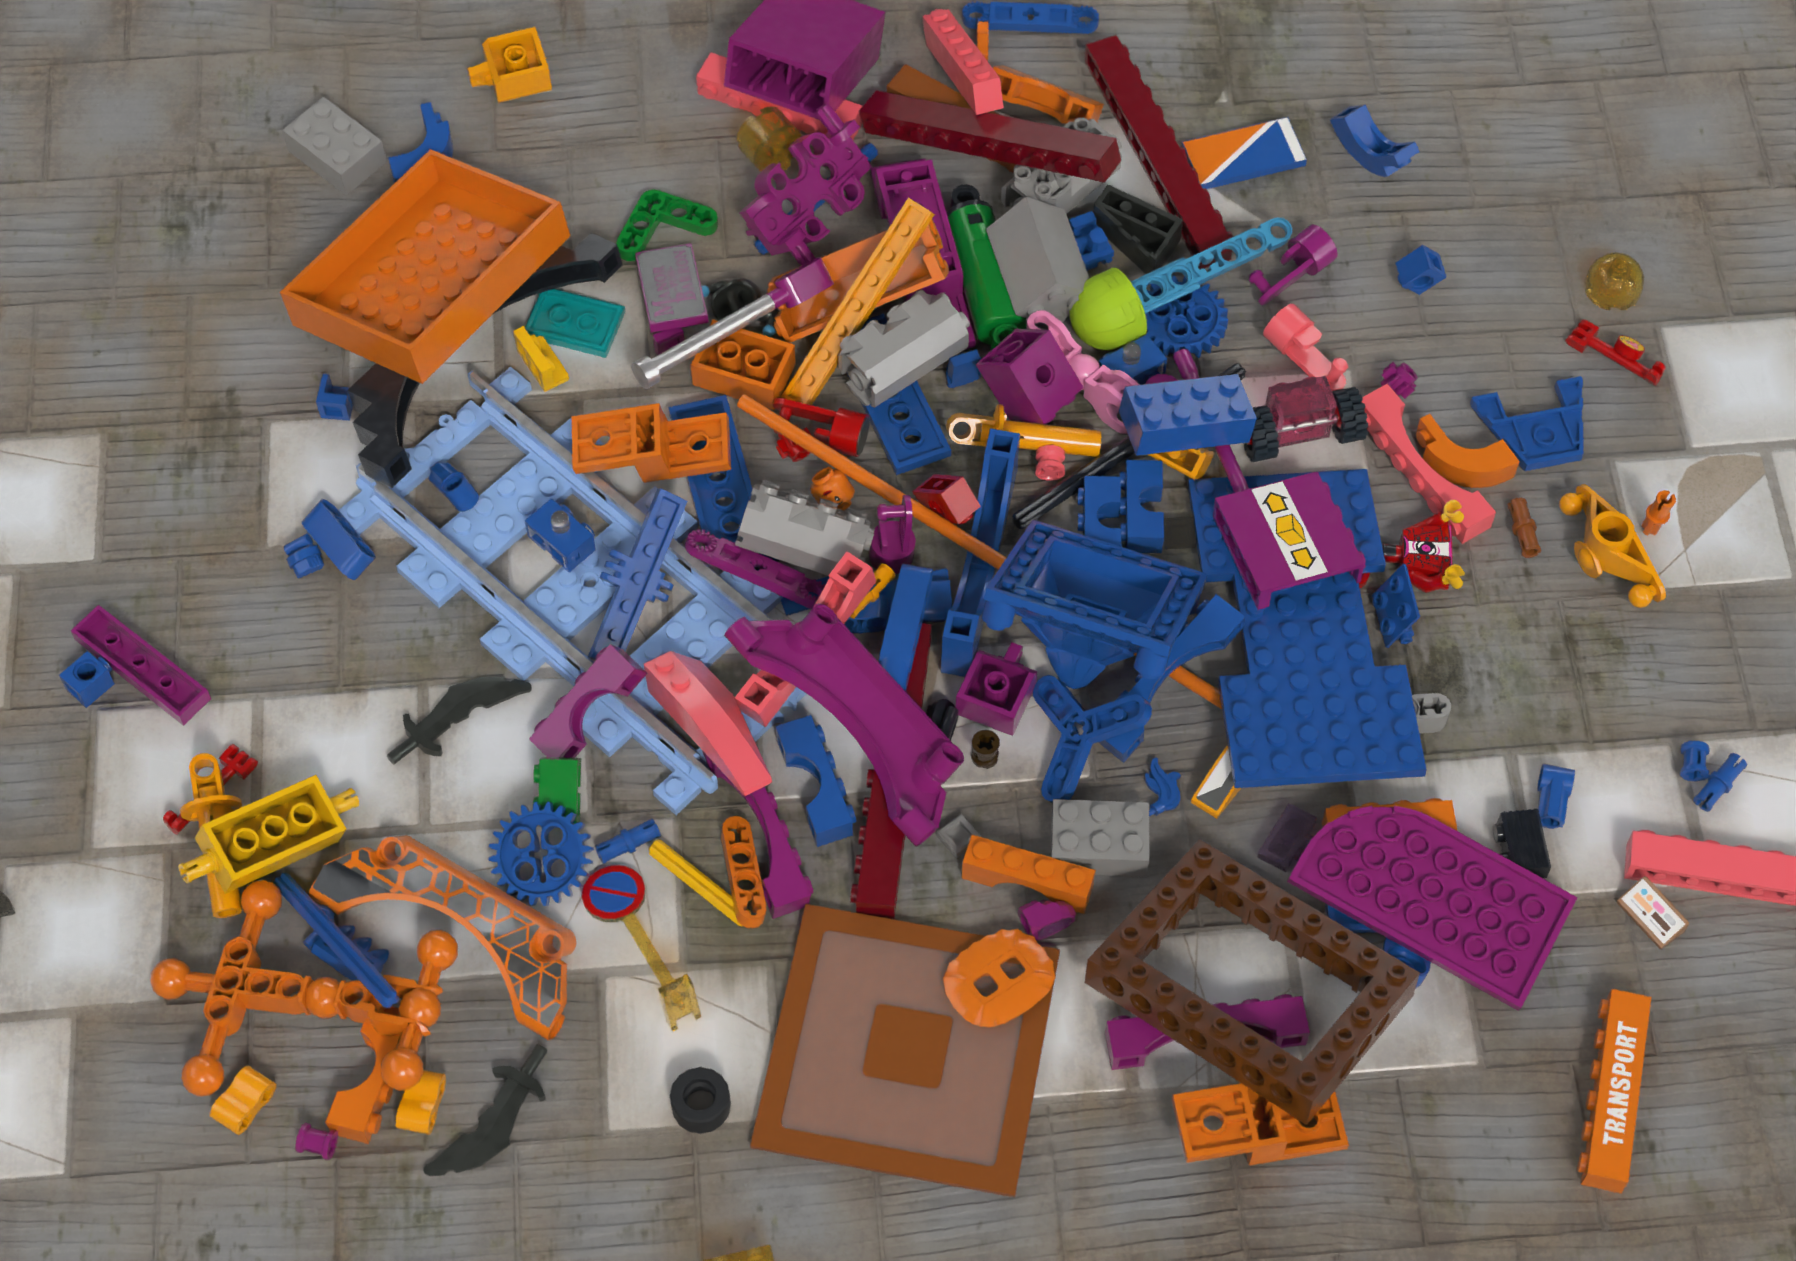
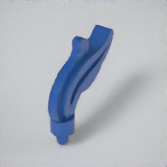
M1156 757L1151 761L1149 774H1145V782L1148 788L1158 795V800L1150 805L1149 816L1153 814L1157 816L1164 811L1176 809L1181 797L1176 780L1180 779L1181 774L1171 772L1167 775L1159 766L1158 758Z

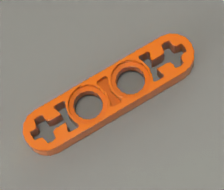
M732 816L727 818L722 825L721 842L737 921L742 926L756 928L765 919L766 901L751 826L745 818ZM732 829H737V832L740 834V839L737 843H735V833L731 831ZM738 853L745 854L749 861L743 864L733 860L732 856ZM740 880H749L755 887L750 890H744L737 883ZM752 900V911L756 915H750V912L746 910L748 901Z

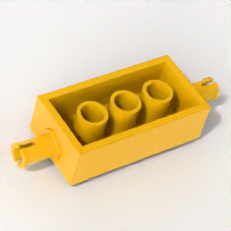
M314 775L203 824L195 837L203 855L179 864L180 875L186 874L183 880L188 884L212 872L224 893L231 892L338 843L347 830L339 814L358 807V796L351 797V795L355 794V791L349 788L329 798L317 775Z

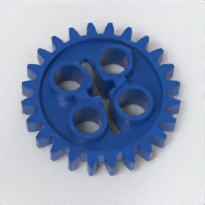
M1176 276L1172 277V281L1177 285H1183L1187 281L1186 277L1183 278L1182 282H1178ZM1207 283L1199 289L1145 314L1147 320L1146 334L1159 349L1163 350L1162 353L1165 356L1169 353L1174 355L1181 349H1188L1197 358H1201L1202 349L1207 353H1211L1212 345L1218 347L1220 338L1225 337L1228 325V308H1224V299H1218L1217 290L1209 293L1210 284ZM1151 284L1150 291L1147 290L1149 295L1154 297L1160 296L1162 293L1161 288L1156 284Z
M539 802L533 803L532 811L526 805H521L522 815L519 816L517 813L510 811L509 814L512 821L510 823L503 820L500 821L501 826L504 828L503 833L493 831V835L499 839V842L489 844V847L497 850V855L489 857L488 860L497 862L498 866L491 873L502 874V877L497 882L498 886L509 884L506 893L513 895L518 891L517 899L521 902L529 896V904L531 906L536 905L538 898L541 899L543 906H549L550 897L556 903H561V893L572 897L573 893L570 887L574 885L582 888L583 885L578 880L579 876L589 877L590 875L583 867L584 865L593 864L591 859L585 858V853L593 851L594 847L585 846L584 844L585 841L591 838V835L581 834L580 831L584 828L585 824L583 822L573 824L576 818V814L573 812L564 817L565 807L561 805L555 812H553V803L551 802L546 803L544 810H542ZM539 825L542 828L541 848L548 851V855L542 858L543 869L546 875L544 883L541 882V860L535 858V853L540 851L539 838L536 832V827ZM554 828H560L563 838L559 844L552 845L548 839L549 833ZM528 831L531 836V842L526 848L521 849L517 844V837L521 832ZM561 859L566 865V870L562 876L555 877L552 874L551 867L556 860ZM530 863L533 866L534 874L529 880L524 881L520 877V869L524 864Z

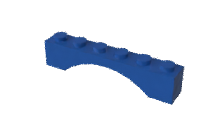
M1217 594L1210 601L1205 599L1195 612L1197 616L1191 623L1187 621L1184 623L1171 649L1165 674L1156 679H1146L1138 674L1135 679L1136 685L1129 692L1124 690L1116 700L1136 694L1151 703L1154 694L1163 681L1179 666L1202 654L1225 649L1245 627V616ZM1144 726L1098 743L1124 763L1144 741Z

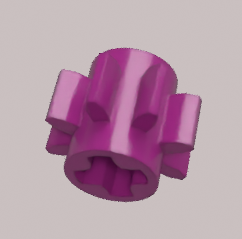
M1392 362L1383 370L1384 373L1381 375L1384 379L1380 382L1381 386L1388 384L1397 395L1400 394L1404 399L1415 391L1416 384L1414 382L1417 380V375L1408 364L1403 362L1397 366Z

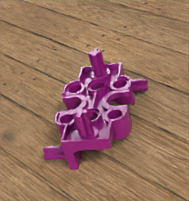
M828 102L817 108L815 112L828 132L825 135L820 132H814L796 139L788 148L799 164V173L796 178L789 179L780 167V163L770 164L755 179L754 185L758 196L740 212V215L747 222L746 226L749 229L746 231V234L748 236L754 235L758 237L771 256L790 251L800 266L816 259L806 244L819 241L830 232L821 220L814 216L815 204L819 200L828 202L838 216L854 210L862 202L865 195L864 187L859 180L872 168V165L867 160V156L863 155L850 137L860 126L855 120L843 123ZM810 143L814 148V154L810 150ZM821 166L829 167L831 176L828 180L821 177ZM772 178L776 182V189L771 184ZM844 189H845L846 192H847V196H848L847 199L845 198L844 193H843V190H844ZM785 199L789 200L793 205L791 215H787L782 209V202ZM806 223L810 228V234L806 231Z

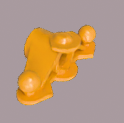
M1586 484L1577 486L1576 493H1566L1561 497L1559 507L1565 515L1575 516L1582 509L1586 515L1584 542H1575L1574 551L1580 567L1588 576L1597 578L1604 571L1637 583L1628 592V599L1634 607L1643 608L1648 606L1652 599L1656 602H1661L1666 598L1664 585L1636 534L1632 521L1625 514L1618 512Z

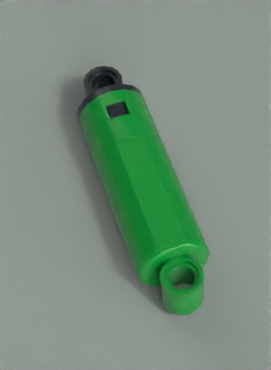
M962 184L953 189L950 210L946 213L963 271V291L977 338L982 343L991 345L992 350L1015 329H1026L1027 321L1026 318L1015 314L986 231L996 221L993 208L988 202L980 200V193L975 187Z

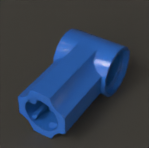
M437 462L430 468L429 481L452 503L457 511L465 512L477 504L479 494L463 473L458 472L448 462Z
M1542 764L1537 791H1540L1538 810L1542 827L1549 829L1563 827L1568 797L1571 795L1574 784V769Z

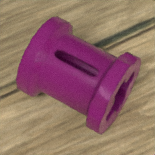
M305 1122L299 1129L295 1150L299 1153L308 1151L320 1154L323 1159L330 1160L337 1146L338 1131L330 1130L326 1132L312 1128L310 1123Z

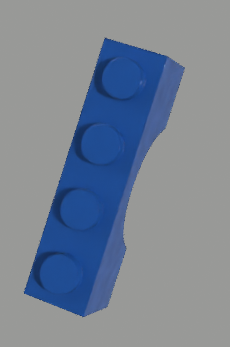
M809 715L775 726L776 741L786 767H797L810 772L821 786L815 799L806 806L807 822L816 846L819 847L853 836V823L857 822L852 805L845 804L843 796H846V790L841 777L835 778L833 773L836 765L831 751L825 752L822 743L826 742L821 725L815 726L812 716Z

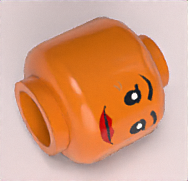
M826 467L813 476L810 491L818 504L820 499H826L837 503V509L845 511L852 504L850 500L853 498L855 490L843 472Z

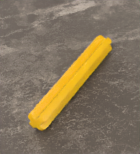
M657 839L651 844L648 850L654 859L734 923L743 927L736 919L733 899L729 893L662 840Z

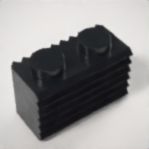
M1535 808L1533 810L1504 811L1500 813L1497 824L1493 825L1494 840L1496 843H1500L1502 853L1500 855L1541 878H1547L1551 870V863L1539 810Z

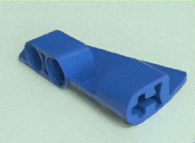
M947 568L933 571L932 584L922 623L942 622L947 619L948 610L952 608ZM898 580L890 581L879 593V598L875 602H870L859 612L855 619L848 618L844 625L852 634L886 630Z

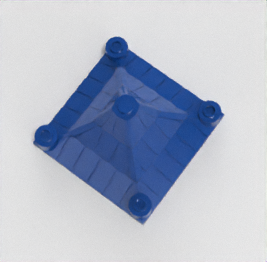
M1032 520L986 587L984 600L986 601L982 620L990 629L1002 631L1012 626L1015 614L1022 617L1021 621L1046 646L1045 650L1058 679L1069 688L1080 689L1081 687H1086L1107 665L1133 657L1135 653L1137 654L1134 668L1138 671L1139 675L1146 679H1156L1165 674L1170 652L1187 617L1195 614L1208 574Z

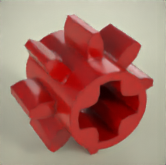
M807 427L802 429L803 431L811 435ZM780 433L778 434L780 440L776 442L778 444L776 448L782 459L789 456L793 462H797L810 454L809 451Z

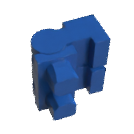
M1093 211L1069 219L1087 271L1098 267V262L1102 264L1112 262V257H1114V250L1102 228H1098L1096 224L1097 219Z

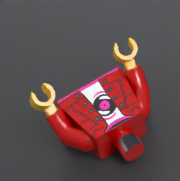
M1450 500L1444 506V513L1440 511L1423 521L1403 529L1399 545L1383 544L1385 562L1399 563V567L1402 564H1406L1412 586L1422 592L1428 593L1440 589L1448 590L1449 585L1455 589L1461 588L1463 581L1459 576H1464L1465 572L1461 566L1452 564V525H1448V521L1451 520L1453 523L1463 521L1464 514L1461 511H1456L1462 505L1457 500Z

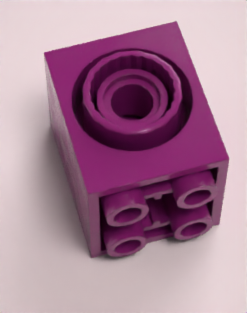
M1015 329L976 364L999 404L1004 406V412L1011 421L1046 424L1055 418V413L1059 409L1073 402L1076 398L1075 395L1084 388L1050 330Z

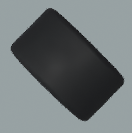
M692 1068L680 1074L672 1084L670 1102L673 1117L682 1128L699 1134L712 1132L722 1126L728 1118L731 1108L728 1084L721 1074L709 1068ZM697 1091H707L712 1094L714 1099L713 1104L703 1110L690 1108L687 1101L688 1097Z

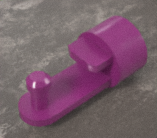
M1315 224L1309 225L1289 240L1288 250L1280 259L1283 265L1293 259L1298 268L1273 287L1263 277L1264 273L1261 270H1255L1249 275L1248 281L1251 284H1255L1263 294L1258 300L1259 304L1264 306L1306 273L1312 276L1319 273L1337 259V248L1325 230Z
M910 495L902 496L901 505L886 506V504H879L877 507V518L879 520L878 525L874 528V536L868 554L869 560L875 569H878L883 563L888 565L895 574H899L902 563L911 565L913 562L916 538L911 530L913 516ZM900 517L899 522L887 521V518Z

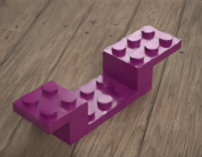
M924 158L872 167L870 169V176L881 218H887L889 227L908 197L935 214L932 219L943 244V248L939 252L942 259H945L947 262L949 273L944 280L919 290H923L929 295L945 293L950 299L951 305L958 312H963L970 323L963 297V271L932 159L926 160ZM917 291L902 296L904 303L911 299ZM970 323V326L966 328L969 333V343L966 349L975 348V337Z

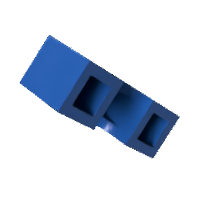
M1126 460L1125 472L1119 473V477H1121V490H1125V497H1121L1120 515H1125V523H1120L1121 541H1125V548L1139 553L1162 554L1164 512L1148 511L1142 507V504L1161 502L1163 462L1156 460Z
M1084 476L1083 488L1078 487L1077 505L1083 506V513H1078L1077 530L1083 531L1084 536L1122 547L1121 528H1108L1099 522L1105 518H1119L1121 477Z

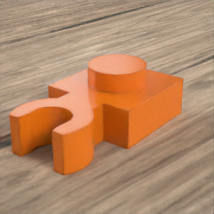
M977 22L976 46L988 61V22Z

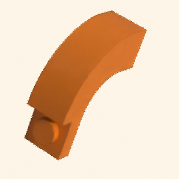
M1431 414L1419 420L1416 438L1419 445L1425 448L1423 460L1452 484L1470 488H1484L1501 484L1515 477L1520 461L1503 439L1484 448L1468 449L1453 443L1445 435Z

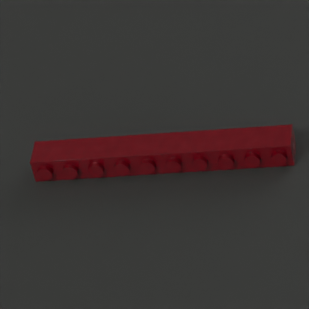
M1117 35L1086 44L1085 64L1166 211L1183 219L1181 238L1191 256L1232 238V233L1227 231L1223 225L1221 213L1212 206L1208 190L1202 188L1196 169L1189 165L1185 149L1182 146L1179 147L1176 142L1173 128L1170 125L1167 126L1160 105H1156L1153 101L1150 87L1147 84L1144 85L1138 66L1136 64L1133 65L1127 46L1121 44ZM1224 249L1221 251L1224 260H1231L1232 250ZM1215 259L1207 265H1203L1200 262L1198 268L1205 269L1210 267L1211 264L1215 263Z
M877 90L859 110L861 121L867 134L1104 183L1122 161L1117 139L1114 137L988 112L976 115L972 109Z
M922 623L906 693L921 709L923 707L932 634V624ZM868 769L866 787L871 788L870 798L864 797L862 815L867 816L866 826H860L858 844L864 846L862 855H856L854 873L860 875L858 884H852L850 903H856V913L895 919L905 834L889 818L885 794L875 769Z

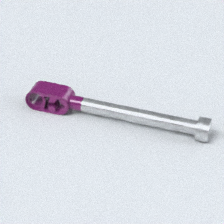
M822 258L813 259L782 276L774 282L777 288L658 356L652 359L644 356L633 362L631 367L636 380L643 388L648 389L661 381L662 373L785 304L787 309L792 308L829 288L834 282Z

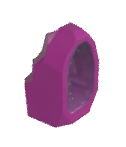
M1033 900L1018 908V916L1027 935L1034 936L1036 940H1042L1060 932L1071 925L1076 917L1073 906L1065 901L1052 902L1041 900L1038 902Z

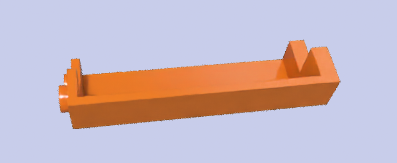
M931 219L876 307L944 280L948 275L947 262L945 259H942L939 252L943 248L942 239L933 219ZM887 230L821 257L834 284L792 308L787 309L785 304L778 307L780 311L775 316L774 327L780 338L783 337L785 342L791 343L824 329ZM796 268L773 277L768 283L769 288H767V292L769 293L777 288L774 283L777 279Z

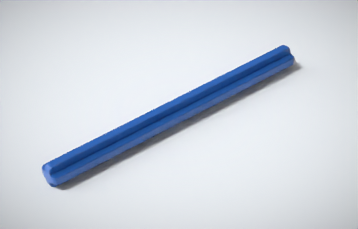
M282 873L280 877H276L274 884L280 889L281 894L385 1008H390L393 1004H396L399 1000L397 991L288 873Z

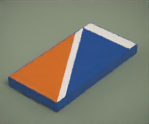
M1288 117L1182 142L1189 165L1196 169L1202 188L1206 189L1306 166L1307 162Z

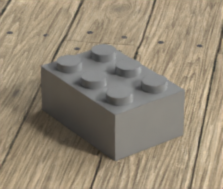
M322 97L282 130L288 151L346 196L387 162L382 140L325 97Z
M1053 799L1051 857L1096 870L1095 875L1147 877L1149 865V803Z

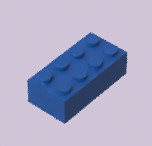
M1238 374L1126 386L1119 407L1120 416L1136 456L1248 443L1257 420Z

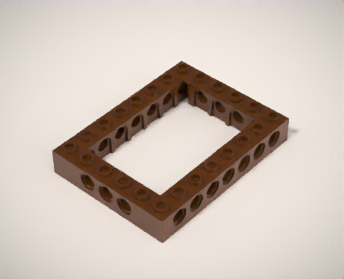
M1199 839L1088 958L1084 983L1307 1125L1411 1000L1420 972ZM1200 894L1215 902L1216 907H1223L1241 918L1242 923L1246 925L1249 923L1269 936L1268 939L1273 942L1277 940L1296 952V956L1299 958L1304 957L1324 969L1323 972L1328 976L1332 974L1352 987L1351 990L1354 992H1360L1303 1061L1143 961L1153 949L1157 950L1160 947L1161 940L1171 929L1176 930L1181 918L1190 909L1194 910L1197 907Z

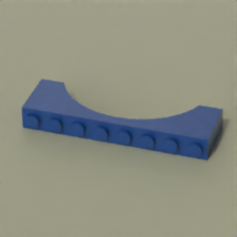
M990 428L977 499L981 507L975 511L971 535L1000 552L1017 476L1020 434ZM967 551L953 606L948 610L942 636L941 673L961 677L966 676L978 650L984 623L982 620L986 601L984 600L986 587L993 579L996 568Z

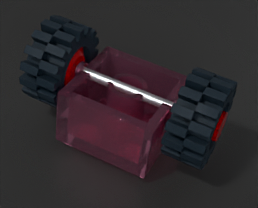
M1326 376L1307 377L1301 381L1292 383L1282 382L1269 387L1266 404L1253 407L1257 420L1250 442L1244 444L1248 458H1250L1251 462L1276 458L1279 453L1278 448L1330 437L1331 428L1335 432L1336 440L1338 439V442L1341 444L1366 439L1368 423L1366 422L1367 413L1364 411L1366 407L1362 403V395H1359V390L1356 387L1332 391Z

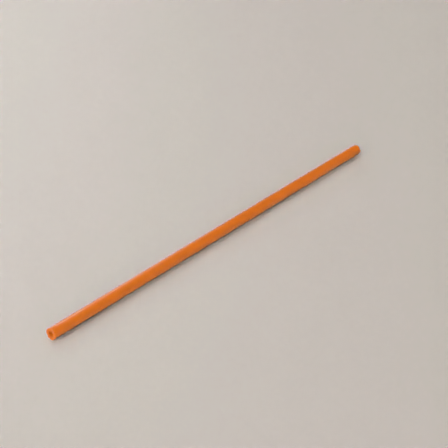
M746 394L742 395L739 399L737 407L893 505L902 504V496L906 494ZM911 498L912 516L999 570L1006 560V556ZM1179 666L1169 675L1170 678L1222 709L1219 689L1182 666Z

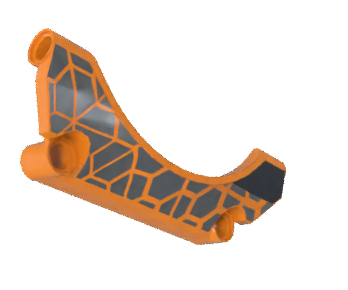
M407 835L383 839L376 851L369 847H363L324 864L309 890V896L312 900L327 906L337 915L364 903L388 899L420 903L450 916L468 929L481 942L497 964L507 986L517 1021L549 1041L558 1034L564 1023L565 1015L562 1012L567 1004V964L561 958L570 955L576 947V937L570 929ZM397 843L401 847L400 857H398L395 853V846ZM554 936H557L560 940L561 946L559 951L553 946Z

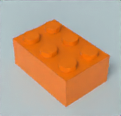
M712 320L710 326L718 321ZM740 329L695 355L691 363L692 384L736 399H740L742 395L746 394L766 408L775 410L773 407L774 399L781 398L796 365L795 344Z

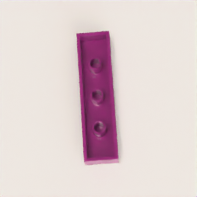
M100 605L96 606L71 630L75 641L97 658L101 656L111 666L113 671L183 726L211 700L209 692L205 687Z

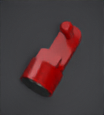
M784 398L774 399L773 407L779 410V416L787 421L790 420L791 415L832 425L831 431L816 428L814 437L829 445L835 451L857 458L862 453L869 431L870 419L868 414L841 407L836 412Z

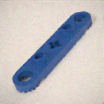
M971 1L962 10V21L965 26L971 29H977V22H988V30L1089 34L1098 28L1099 13H1097L1096 9L1094 10L1093 7L1089 8L1087 5L1086 7H1072V5L993 1H990V3H979V1L974 3V1ZM978 12L983 16L980 19L978 17L976 20V18L972 19L973 17H970V14ZM1028 15H1033V20H1028ZM1089 17L1092 21L1082 24L1079 18Z

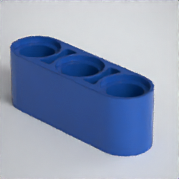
M321 499L302 520L304 528L336 567L348 578L356 580L376 558L371 548L341 512L327 500Z

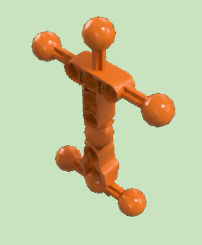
M258 880L246 886L241 894V906L243 912L246 913V917L239 937H235L226 943L215 974L192 972L186 963L176 958L162 960L155 965L151 972L150 983L153 991L158 996L167 1000L178 999L188 991L208 993L203 1012L210 1024L200 1054L187 1060L182 1068L181 1076L184 1088L196 1096H210L218 1091L224 1082V1069L219 1061V1057L226 1036L235 1034L239 1030L247 1009L294 1015L302 1013L311 1015L312 1013L322 1019L333 1018L338 1014L340 1019L343 1020L349 1017L352 1021L358 1023H369L373 1025L375 1031L380 1035L401 1036L398 1048L386 1054L381 1063L383 1081L391 1088L401 1091L409 1090L417 1085L423 1076V1062L417 1054L422 1036L431 1034L428 1028L436 1024L441 1015V1003L437 996L443 992V989L438 986L441 971L452 966L457 959L458 944L452 935L443 930H431L423 935L417 944V957L423 965L418 983L412 979L383 975L386 981L397 991L398 997L402 998L399 1003L400 1017L383 1014L381 1011L385 1007L381 1005L361 981L347 982L346 980H341L339 982L332 977H319L313 981L311 976L303 978L296 973L260 969L261 959L255 949L265 920L277 915L282 907V895L280 889L272 882ZM362 999L358 1003L353 1004V1002H355L356 1000ZM227 1013L224 1017L219 1018L222 1014Z

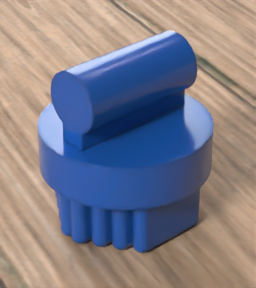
M306 533L284 545V550L289 556L286 559L287 563L294 570L297 578H302L323 568L324 563L320 557L322 553L318 545H313L309 534Z

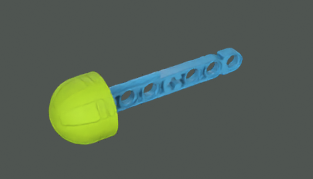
M1273 218L1260 224L1258 228L1249 229L1187 259L1182 257L1131 282L1121 270L1115 267L1087 279L1083 292L1079 294V300L1069 309L1071 325L1077 336L1093 348L1101 350L1121 348L1131 341L1146 335V313L1199 289L1202 283L1262 256L1266 249L1271 252L1283 246L1292 234V226L1284 218ZM1273 226H1280L1285 231V237H1274L1271 234V228ZM1250 237L1258 239L1261 248L1258 250L1250 249L1246 244V239ZM1224 249L1234 251L1236 260L1231 262L1224 260L1221 251ZM1215 259V263L1210 265L1208 271L1198 268L1200 262L1203 265H1207ZM1175 272H1181L1185 275L1187 281L1183 285H1177L1172 281L1171 275ZM1149 284L1158 285L1162 291L1161 295L1157 297L1149 295L1146 286Z

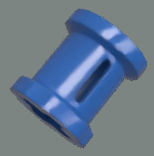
M1702 741L1684 742L1680 747L1681 754H1683V767L1680 769V776L1684 780L1693 782L1706 780L1709 777V770L1706 767V755L1710 752L1709 745Z

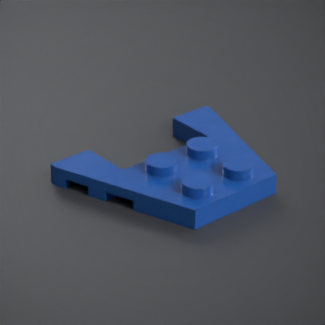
M1582 376L1556 381L1554 389L1562 407L1507 417L1497 392L1471 398L1470 405L1499 441L1503 439L1520 461L1519 466L1524 471L1582 460Z

